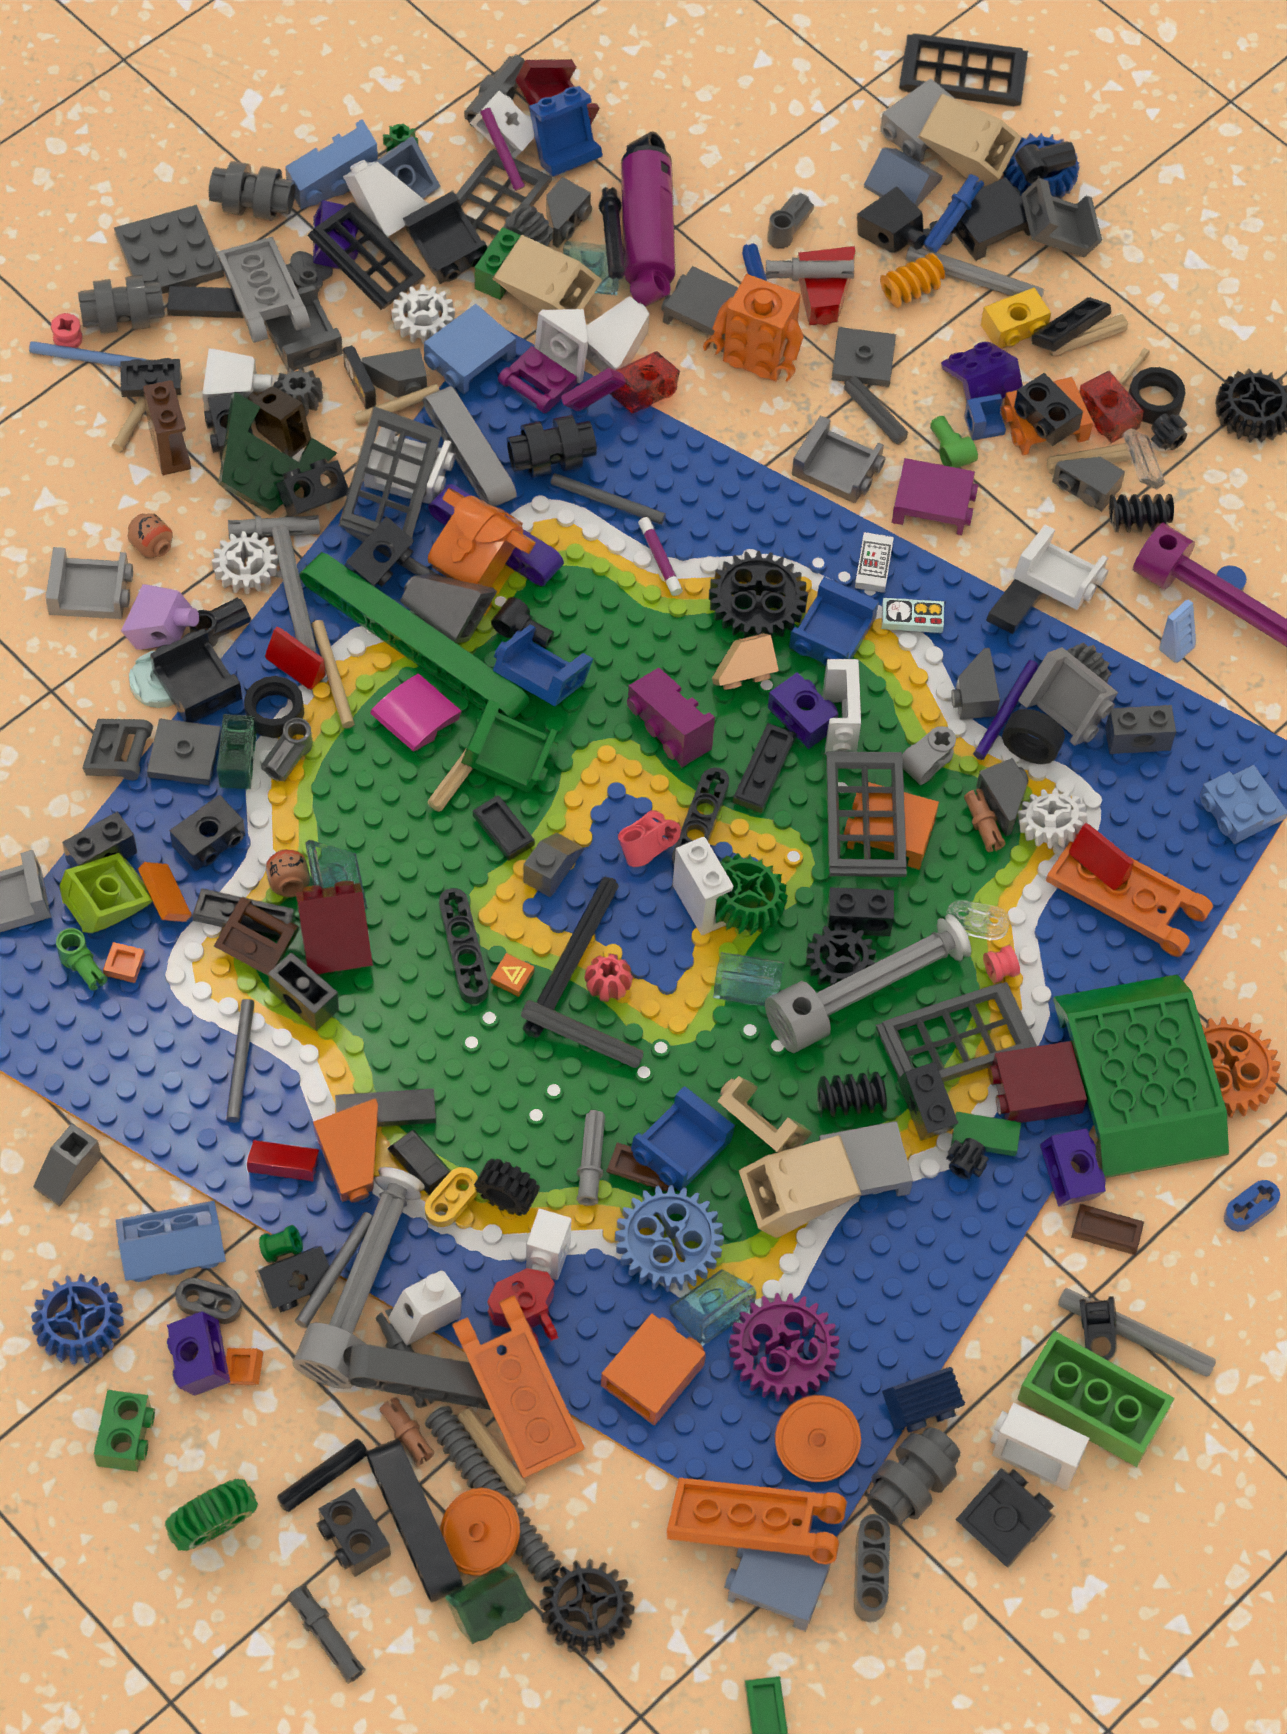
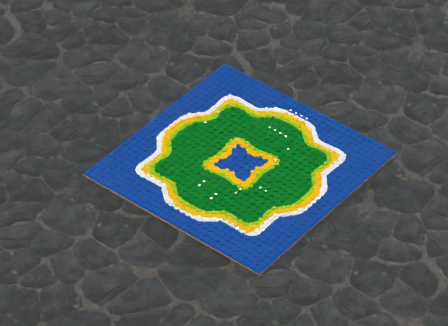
M510 332L516 338V356L509 362L505 361L502 357L497 359L469 381V390L465 394L457 388L454 389L514 484L516 498L496 507L501 508L523 522V529L554 548L562 556L564 564L544 586L533 583L507 565H504L492 585V588L497 592L472 637L467 642L456 644L494 669L497 660L494 658L496 649L502 642L506 643L511 638H506L497 633L492 627L491 621L509 597H515L528 606L530 615L533 616L532 620L554 631V637L546 650L569 663L582 653L593 658L585 683L556 706L520 687L529 697L530 703L514 720L544 734H548L551 728L557 730L554 741L558 743L552 759L546 758L543 766L548 768L542 784H535L531 792L527 793L473 768L442 811L437 812L428 805L429 798L466 750L483 710L312 592L301 581L310 624L316 620L324 622L354 720L352 727L343 728L326 671V676L312 690H309L265 658L267 647L276 627H280L296 639L284 583L282 582L220 659L229 674H235L240 681L242 699L193 722L221 726V737L210 785L148 777L147 769L153 747L152 743L140 759L139 767L141 770L138 779L127 780L124 778L83 830L118 811L133 832L137 853L126 860L134 867L140 877L138 868L144 862L168 864L191 914H193L201 888L239 897L244 896L248 899L294 909L292 923L299 926V931L289 945L282 960L292 953L306 965L296 896L284 897L273 892L266 873V862L273 854L284 849L298 851L304 855L310 874L308 886L318 885L322 888L335 887L337 882L347 880L353 881L354 884L360 883L363 892L373 966L317 974L338 992L339 1011L316 1031L270 992L268 975L214 947L223 927L193 921L192 916L186 922L161 920L152 902L132 916L94 933L82 932V927L66 904L62 902L59 885L65 870L71 868L66 861L64 853L43 878L51 918L0 932V1073L210 1200L215 1201V1203L265 1233L273 1235L284 1231V1228L294 1225L302 1238L303 1251L316 1246H322L329 1267L363 1213L367 1212L374 1215L380 1200L379 1194L384 1190L374 1180L373 1191L368 1192L369 1196L354 1203H351L350 1200L342 1202L314 1132L313 1121L336 1113L335 1095L434 1088L436 1123L377 1127L374 1179L380 1176L378 1170L382 1167H391L407 1172L387 1148L414 1129L451 1171L458 1167H466L473 1170L479 1177L487 1161L490 1159L495 1161L500 1159L503 1163L505 1161L510 1162L512 1167L518 1166L521 1168V1172L530 1174L529 1178L537 1181L536 1184L539 1185L540 1191L527 1214H522V1216H518L516 1213L514 1215L509 1214L507 1210H499V1206H492L489 1204L488 1199H483L481 1193H478L460 1216L451 1225L446 1227H436L428 1222L425 1216V1202L429 1195L424 1190L419 1191L421 1194L420 1199H406L407 1206L402 1210L369 1295L393 1309L402 1291L427 1278L431 1274L444 1271L462 1297L461 1316L459 1319L432 1333L464 1352L452 1324L468 1317L480 1345L511 1331V1328L493 1325L488 1315L489 1306L487 1301L496 1282L526 1269V1243L539 1208L571 1218L570 1248L558 1280L552 1279L554 1282V1297L548 1308V1315L557 1331L558 1338L550 1341L546 1337L541 1324L532 1328L539 1340V1349L570 1416L677 1481L679 1478L822 1494L828 1492L838 1493L847 1501L844 1520L838 1524H828L821 1521L818 1516L813 1515L810 1533L827 1532L838 1537L872 1483V1475L885 1462L906 1428L903 1427L895 1430L882 1391L943 1369L1053 1192L1040 1144L1052 1135L1086 1128L1088 1133H1090L1094 1126L1088 1101H1086L1083 1113L1021 1123L1016 1157L986 1152L984 1156L988 1157L989 1160L981 1176L977 1177L972 1174L970 1179L960 1178L949 1169L951 1161L946 1159L947 1152L951 1147L953 1129L920 1141L899 1085V1078L876 1030V1025L979 989L1007 982L1036 1045L1042 1046L1071 1041L1068 1029L1060 1027L1053 1001L1055 996L1176 974L1184 981L1284 821L1282 820L1233 844L1228 835L1225 836L1220 831L1217 820L1211 811L1208 812L1203 807L1200 800L1203 785L1229 771L1234 775L1254 765L1287 810V740L1034 607L1014 634L986 621L987 616L1004 594V591L620 389L611 392L579 412L565 406L561 399L544 414L536 408L535 403L512 387H505L498 382V377L503 369L509 368L531 346L535 347L533 343ZM584 371L583 381L581 383L577 382L572 389L594 376ZM518 377L526 384L540 392L542 395L546 394L540 389H538L536 386L525 380L523 377ZM446 380L439 387V390L449 387ZM423 407L413 420L436 428L429 418L425 407ZM572 415L576 423L590 421L595 435L597 455L583 458L582 468L563 471L560 463L551 465V473L549 475L531 478L528 470L518 472L512 470L507 450V437L520 435L521 425L540 421L543 429L552 428L553 418ZM405 436L406 439L427 444L426 442ZM440 436L438 447L442 448L444 440ZM455 459L452 470H447L445 473V487L448 484H453L469 495L480 499ZM554 473L666 513L662 525L653 521L651 523L682 587V593L677 596L671 595L638 524L642 517L551 485ZM364 481L362 483V491L382 497L384 491L365 487ZM391 493L388 496L390 501L407 507L410 505L411 499ZM359 496L354 514L375 521L380 504ZM422 502L412 536L414 542L410 547L414 552L410 557L440 576H444L432 568L433 565L428 563V554L445 525L431 515L428 510L429 504ZM386 506L382 521L387 516L403 530L407 513ZM343 508L297 563L299 574L321 552L330 555L345 566L346 561L363 543L347 533L345 528L339 527ZM864 532L894 537L885 593L855 588ZM377 550L373 551V556L378 562L384 563L389 560L388 557ZM757 551L761 552L762 558H766L772 552L774 561L784 557V566L793 563V573H802L801 581L806 582V592H808L806 612L802 613L801 622L817 597L818 585L823 577L879 601L876 619L852 658L859 661L861 728L857 752H902L903 754L905 750L920 741L932 729L940 726L948 727L956 736L951 761L938 770L925 784L919 785L903 770L904 792L939 802L936 820L920 870L909 867V857L906 856V877L829 876L825 754L827 736L810 749L796 737L762 813L733 803V797L767 723L790 731L768 709L769 692L798 672L805 680H810L815 685L817 692L823 697L826 666L822 662L809 656H802L789 647L792 631L784 627L783 637H780L776 632L772 633V643L779 671L770 673V679L753 682L752 678L742 680L741 686L726 690L723 689V685L713 684L712 677L735 640L743 639L744 632L739 631L733 636L732 626L723 629V619H714L715 611L710 610V600L708 599L711 579H715L716 569L722 570L724 561L732 564L734 555L743 560L745 552H748L751 558H755ZM396 563L390 569L393 575L382 588L378 584L375 587L415 614L400 600L405 593L404 587L408 580L417 575ZM883 598L944 601L943 633L882 629ZM794 622V627L798 628L800 623ZM311 625V629H312V633H313V637H314V642H315V646H316V647H315V649H316V652H315V653H317L319 656H321V655H320L319 648H318V645H317V641H316V638H315V635H314V632H313V628H312V625ZM1085 643L1088 647L1094 645L1096 652L1103 653V659L1110 663L1107 669L1110 670L1112 675L1109 677L1107 684L1118 692L1112 701L1114 708L1172 705L1176 734L1171 751L1109 754L1105 731L1107 715L1098 723L1099 731L1090 742L1085 741L1074 746L1070 742L1073 735L1062 727L1065 739L1056 759L1048 764H1035L1020 759L1004 745L1002 734L1008 720L985 759H977L973 753L995 716L960 719L958 708H953L951 691L956 689L959 675L982 649L990 648L1000 698L999 711L1028 660H1033L1040 666L1048 652L1061 647L1068 650L1076 645ZM657 668L664 671L681 687L682 691L679 693L688 700L693 697L698 702L699 706L696 708L705 715L710 712L715 717L712 750L683 767L675 759L672 760L667 756L661 741L649 734L643 719L639 715H634L627 705L629 685ZM419 673L462 712L459 720L437 732L434 741L413 752L371 715L370 712L392 690ZM264 677H284L298 686L303 697V719L311 727L312 749L308 754L301 757L285 782L270 778L261 769V764L280 737L270 738L261 736L252 730L246 719L244 706L246 692L254 682ZM279 695L267 696L256 704V712L268 719L282 718L289 714L293 708L291 700ZM1019 701L1012 711L1014 713L1017 710L1030 709L1046 714L1037 705L1026 708ZM832 702L839 713L838 718H842V702ZM805 707L800 708L802 710H810L809 708ZM179 712L172 718V720L184 721ZM294 735L292 739L300 740L304 735ZM1013 758L1017 766L1025 770L1028 777L1023 801L1030 802L1031 794L1037 797L1041 796V790L1043 789L1048 794H1051L1054 788H1058L1059 794L1069 790L1071 798L1079 796L1080 804L1086 805L1087 824H1090L1126 855L1191 891L1206 896L1212 902L1213 908L1203 922L1191 919L1179 907L1168 926L1184 932L1190 939V944L1182 956L1175 957L1166 953L1160 944L1046 882L1047 874L1070 842L1068 839L1065 840V847L1054 843L1052 848H1048L1046 842L1036 846L1035 838L1027 841L1025 833L1020 832L1018 815L1012 834L1005 836L996 821L1005 845L998 851H995L992 845L993 852H987L979 830L973 827V816L964 800L965 794L971 790H974L977 796L976 786L979 772ZM709 768H721L729 776V787L709 845L720 862L726 855L733 858V856L739 853L743 859L751 854L754 861H759L763 858L764 866L769 867L773 865V874H782L781 883L787 885L785 894L788 897L784 907L785 911L782 917H779L777 923L772 928L768 927L764 933L757 930L751 936L747 930H744L741 934H738L737 928L732 927L726 931L725 925L701 936L673 887L674 871L671 863L676 843L654 857L648 864L632 867L627 864L618 840L619 832L652 810L662 813L666 820H674L682 829L702 774ZM838 769V786H862L861 769ZM868 769V782L884 787H892L891 769ZM714 779L710 783V794L714 795L716 785L720 783L719 780ZM838 792L839 810H852L856 793ZM221 795L244 820L245 836L238 845L232 848L228 847L220 853L213 863L208 866L203 865L195 871L172 846L169 830L215 797ZM497 795L501 797L535 840L533 847L510 861L507 860L473 817L474 809ZM703 803L697 807V811L703 815H708L714 811V808L710 804ZM839 817L840 834H844L848 818L854 819V817ZM692 829L687 833V836L691 840H696L704 837V833L698 829ZM207 833L204 836L212 837L215 833ZM559 833L584 847V851L552 896L549 897L523 883V864L541 840ZM840 841V859H864V844L856 842L852 850L847 848L848 841ZM870 846L871 859H894L893 852ZM605 876L615 879L619 887L554 1011L641 1049L644 1054L637 1068H633L549 1029L544 1028L538 1038L527 1036L523 1030L526 1019L521 1017V1012L525 1003L528 1000L537 1002L601 879ZM830 887L894 890V920L891 936L863 935V940H872L871 949L876 950L875 960H873L875 963L932 935L933 932L938 933L937 920L939 918L945 919L947 914H951L958 919L968 935L972 950L971 956H963V960L957 961L948 953L946 958H941L829 1015L830 1035L796 1053L789 1052L781 1044L768 1020L765 1000L800 981L807 982L816 993L829 987L830 984L825 982L819 985V975L810 976L811 966L806 965L808 943H812L814 933L822 936L823 927L827 926V903ZM450 888L462 890L468 898L488 979L487 998L479 1004L466 1003L459 993L439 909L441 894ZM450 900L449 905L452 906L453 917L459 916L458 904H456L455 900ZM1157 909L1159 913H1165V911ZM457 926L452 929L451 933L457 938H464L469 934V930L464 926ZM67 928L80 930L85 937L88 949L94 955L93 961L102 973L113 942L144 949L145 957L136 982L132 983L106 976L107 981L103 986H100L97 982L98 989L90 990L78 971H73L61 963L56 946L58 934ZM268 938V939H270L271 941H273V942H275V943H277V942L279 941V940H276V939ZM1010 945L1018 958L1020 974L1015 977L1005 976L1002 981L993 983L986 972L983 955L990 951L994 953L1000 952L1002 947ZM71 946L68 947L66 950L73 951L76 950L78 947ZM857 950V951H856V954H857L858 956H860V960H859V961L862 962L861 955H860L859 951ZM506 953L535 967L534 974L519 997L491 983V977ZM820 953V959L825 965L826 961L822 959V954ZM463 954L459 957L458 961L461 965L470 966L475 963L476 958L472 954ZM609 954H615L618 956L617 960L625 959L631 968L630 973L633 976L632 985L629 990H626L625 996L621 999L609 998V1002L600 1001V996H592L586 987L587 982L584 979L586 968L592 965V960L599 955L608 957ZM474 975L469 976V988H471L473 993H476L479 987L476 986ZM994 998L975 1004L985 1025L1004 1019ZM244 999H250L254 1001V1011L239 1122H229L226 1120L241 1002ZM969 1007L949 1013L958 1033L977 1028ZM943 1016L924 1021L932 1042L952 1036ZM917 1024L897 1030L906 1051L926 1045ZM1007 1024L987 1030L997 1051L1016 1045ZM981 1033L961 1039L970 1059L990 1053ZM955 1042L936 1047L944 1068L964 1062ZM928 1050L909 1056L914 1068L933 1063ZM988 1068L944 1082L955 1115L956 1112L1005 1120L1004 1114L999 1115L997 1111L996 1095H998L996 1085H991ZM872 1072H878L881 1079L884 1080L887 1095V1112H883L880 1104H876L875 1111L871 1114L867 1105H863L860 1115H857L854 1106H850L848 1116H844L841 1107H837L835 1117H831L828 1108H824L822 1118L820 1117L817 1103V1086L820 1077L826 1076L831 1085L834 1075H839L844 1083L847 1074H852L857 1082L859 1073H865L870 1081ZM738 1076L753 1083L758 1088L747 1101V1104L777 1130L787 1118L802 1124L812 1132L803 1145L819 1141V1136L897 1121L913 1179L910 1194L897 1196L894 1189L857 1196L840 1205V1207H836L778 1238L758 1229L739 1170L767 1155L778 1152L718 1102L722 1096L720 1094L721 1089L730 1079L735 1080ZM685 1086L734 1124L735 1127L731 1142L685 1187L687 1189L686 1197L691 1198L695 1193H699V1204L705 1201L710 1202L707 1213L712 1211L718 1212L717 1220L714 1223H722L723 1225L722 1232L719 1234L724 1236L723 1245L718 1246L722 1249L721 1258H714L717 1261L716 1268H707L708 1275L706 1279L696 1275V1286L693 1287L686 1280L684 1281L682 1291L678 1289L676 1283H671L669 1292H666L664 1283L659 1282L655 1290L652 1289V1280L649 1278L643 1284H640V1273L638 1272L630 1276L629 1267L631 1264L621 1265V1256L623 1254L616 1253V1244L620 1242L615 1240V1231L620 1230L617 1228V1220L625 1219L622 1216L623 1208L633 1209L631 1206L633 1197L642 1202L644 1190L651 1196H655L656 1188L607 1173L606 1171L617 1142L631 1147L633 1137L637 1133L643 1135L674 1104L676 1094ZM590 1110H597L605 1114L600 1167L603 1170V1176L599 1179L598 1203L586 1206L579 1204L577 1201L580 1179L577 1175V1169L581 1166L586 1114ZM253 1141L319 1149L314 1181L248 1172L247 1159ZM461 1184L457 1186V1189L465 1191L468 1189V1186ZM673 1187L675 1194H679L680 1191ZM443 1208L436 1211L438 1215H445L448 1212ZM675 1213L668 1216L673 1221L684 1219L682 1215ZM658 1214L654 1215L662 1224L663 1221ZM650 1228L639 1230L641 1234L647 1236L655 1233ZM664 1229V1238H665V1237H668V1236H667L666 1231H665V1229ZM675 1238L671 1239L673 1246L675 1245ZM363 1240L339 1276L345 1281L348 1279ZM695 1241L684 1243L689 1249H695L700 1246ZM676 1252V1256L679 1259V1261L684 1262L685 1260H683L680 1257V1255ZM659 1255L654 1258L659 1263L670 1261V1258L665 1255ZM775 1293H779L782 1301H786L789 1293H792L796 1303L804 1296L806 1297V1307L810 1308L813 1304H818L817 1315L825 1312L829 1314L825 1325H836L835 1332L832 1334L839 1336V1344L834 1347L840 1350L838 1359H832L837 1363L835 1371H828L830 1374L828 1383L819 1380L820 1389L818 1392L808 1387L807 1395H825L841 1401L854 1414L860 1427L861 1445L855 1462L844 1474L833 1480L825 1482L803 1480L792 1474L784 1466L777 1454L775 1447L777 1423L783 1412L792 1403L803 1398L799 1391L795 1392L793 1401L789 1400L787 1393H782L780 1400L776 1401L775 1392L770 1391L764 1398L762 1397L763 1387L759 1386L751 1391V1379L740 1381V1375L744 1369H733V1363L738 1359L729 1356L730 1348L735 1347L729 1344L730 1335L736 1334L732 1331L734 1322L741 1323L739 1320L741 1311L750 1314L749 1305L751 1302L761 1307L762 1296H765L770 1303L774 1302ZM651 1313L659 1319L663 1317L669 1320L676 1327L677 1332L686 1339L691 1337L698 1341L706 1353L705 1364L655 1426L601 1386V1373ZM786 1323L785 1326L789 1330L800 1331L799 1340L804 1339L803 1351L798 1354L800 1358L804 1360L814 1359L815 1356L808 1350L810 1340L816 1338L814 1331L816 1325L813 1324L812 1328L809 1329L808 1335L802 1337V1328L798 1323ZM762 1333L756 1334L754 1338L760 1342L758 1355L753 1356V1370L756 1369L757 1364L759 1365L762 1357H767L766 1365L772 1372L784 1370L778 1363L769 1364V1354L765 1355L764 1353L765 1344L770 1340L769 1336ZM500 1345L497 1348L499 1355H504L507 1351L504 1345Z

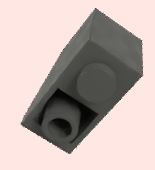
M564 177L546 195V216L549 226L553 229V245L557 248L565 239L568 240L572 237L577 225L581 221L587 220L592 211L591 192Z
M1100 456L1063 460L1056 464L1052 482L1061 490L1070 492L1080 498L1086 505L1095 507L1102 512L1109 504L1110 495L1115 496L1121 489L1125 471Z
M72 1123L50 1148L33 1185L34 1189L58 1206H61L102 1158L98 1140Z

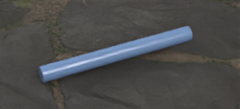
M31 341L29 346L30 353L121 367L120 361H130L133 359L147 360Z

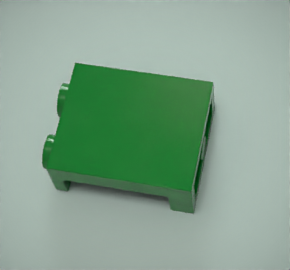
M489 699L480 715L461 763L530 793L534 785H541L546 776L548 768L543 765L546 758L552 759L557 749L558 743L554 741L557 730L551 728L548 734H544L498 713L501 704Z

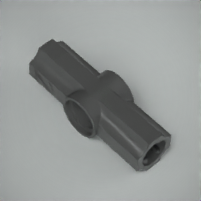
M516 54L509 56L494 76L489 74L484 78L478 95L464 111V118L469 124L499 90L513 100L518 87L515 79L525 62L524 58Z

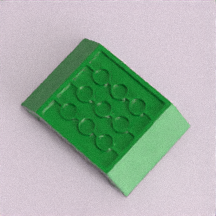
M1178 974L1053 997L1060 1027L1068 1029L1098 1138L1095 1145L1096 1158L1099 1169L1103 1171L1105 1178L1229 1154L1227 1110L1193 993Z

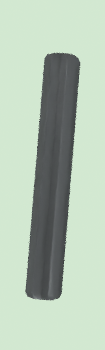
M528 1000L521 1012L522 1018L633 1068H637L643 1058L644 1052L641 1049L534 1001Z

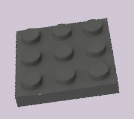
M197 205L114 227L116 239L131 276L143 275L144 283L160 282L162 294L169 292V286L189 287L224 277L223 268Z

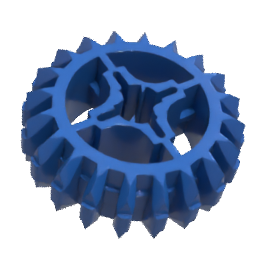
M1042 132L1038 137H1034L1031 133L1027 139L1022 137L1003 172L1004 178L1006 177L1011 185L1017 187L1020 194H1022L1033 183H1028L1015 160L1017 151L1030 144L1043 148L1062 143L1064 140H1054L1053 134L1049 138L1044 137ZM1077 160L1075 166L1049 172L1044 178L1049 183L1051 196L1062 199L1065 193L1070 194L1078 179L1080 166Z
M82 1274L78 1276L77 1281L72 1282L71 1277L67 1275L65 1277L66 1284L60 1285L59 1282L54 1280L52 1283L54 1291L43 1289L42 1296L44 1300L35 1301L34 1305L38 1311L31 1314L32 1321L36 1323L32 1326V1331L34 1335L38 1336L36 1339L37 1344L40 1347L46 1346L45 1352L49 1357L57 1353V1360L62 1363L69 1356L70 1362L74 1366L78 1361V1357H83L85 1363L89 1364L91 1354L95 1353L98 1358H102L103 1352L101 1348L105 1347L112 1350L114 1344L111 1339H120L121 1332L118 1327L124 1325V1319L120 1316L123 1313L122 1304L117 1303L119 1300L115 1291L110 1292V1287L106 1282L99 1285L98 1278L93 1276L87 1283L85 1276ZM79 1299L91 1300L97 1303L99 1306H95V1304H83L79 1301ZM68 1302L63 1311L55 1313L59 1307ZM75 1309H77L78 1315L81 1316L80 1330L74 1320ZM103 1321L99 1329L88 1337L89 1331L93 1327L99 1326L100 1322ZM60 1332L61 1335L71 1334L75 1336L77 1340L65 1339L58 1336L56 1333Z

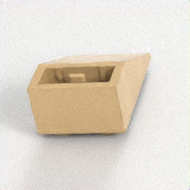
M945 94L940 95L918 136L921 141L966 178L969 174L977 176L979 178L978 183L980 180L984 182L983 187L1001 178L1022 138L1003 120Z
M524 235L519 237L492 278L536 315L541 310L584 309L602 281L601 278L580 261Z
M839 1135L767 1155L739 1170L758 1229L775 1238L861 1195L844 1144Z

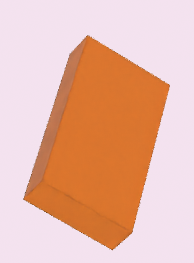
M144 862L138 870L161 920L186 922L192 914L168 864Z

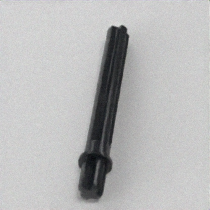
M605 187L602 189L599 210L603 215L608 276L611 279L617 277L620 280L624 277L625 270L619 217L622 204L617 197V190L614 187L610 189Z

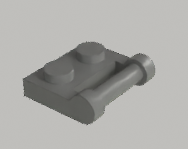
M98 719L82 768L85 775L119 776L127 780L138 779L141 770L139 763L146 739L152 734V723L142 719ZM128 734H135L127 762L120 761Z

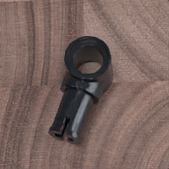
M509 597L491 621L494 630L506 638H512L518 630L522 631L530 624L536 627L532 641L545 649L554 637V631L532 620L533 616L530 615L528 606L515 597Z

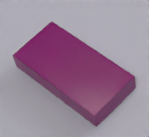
M607 368L562 395L561 399L565 406L579 412L622 387L626 381L622 373Z

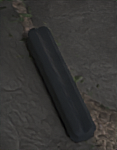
M359 1439L353 1440L278 1494L277 1499L280 1506L286 1512H290L366 1457L367 1448Z

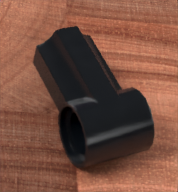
M1068 141L1043 148L1030 144L1022 147L1015 154V160L1028 183H1034L1038 178L1044 179L1049 172L1075 166L1077 160L1075 148L1072 142Z
M237 597L211 611L199 610V622L196 626L190 627V632H197L204 628L208 629L206 631L209 636V642L213 647L217 644L219 637L251 622V617L246 605Z

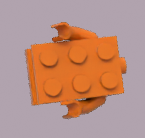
M746 273L734 297H730L719 308L712 328L715 332L705 341L703 345L704 351L713 342L717 345L715 355L724 347L723 362L729 363L735 368H742L755 373L761 378H768L776 382L782 369H784L788 374L787 382L795 374L796 369L793 360H797L803 341V332L798 324L801 294Z

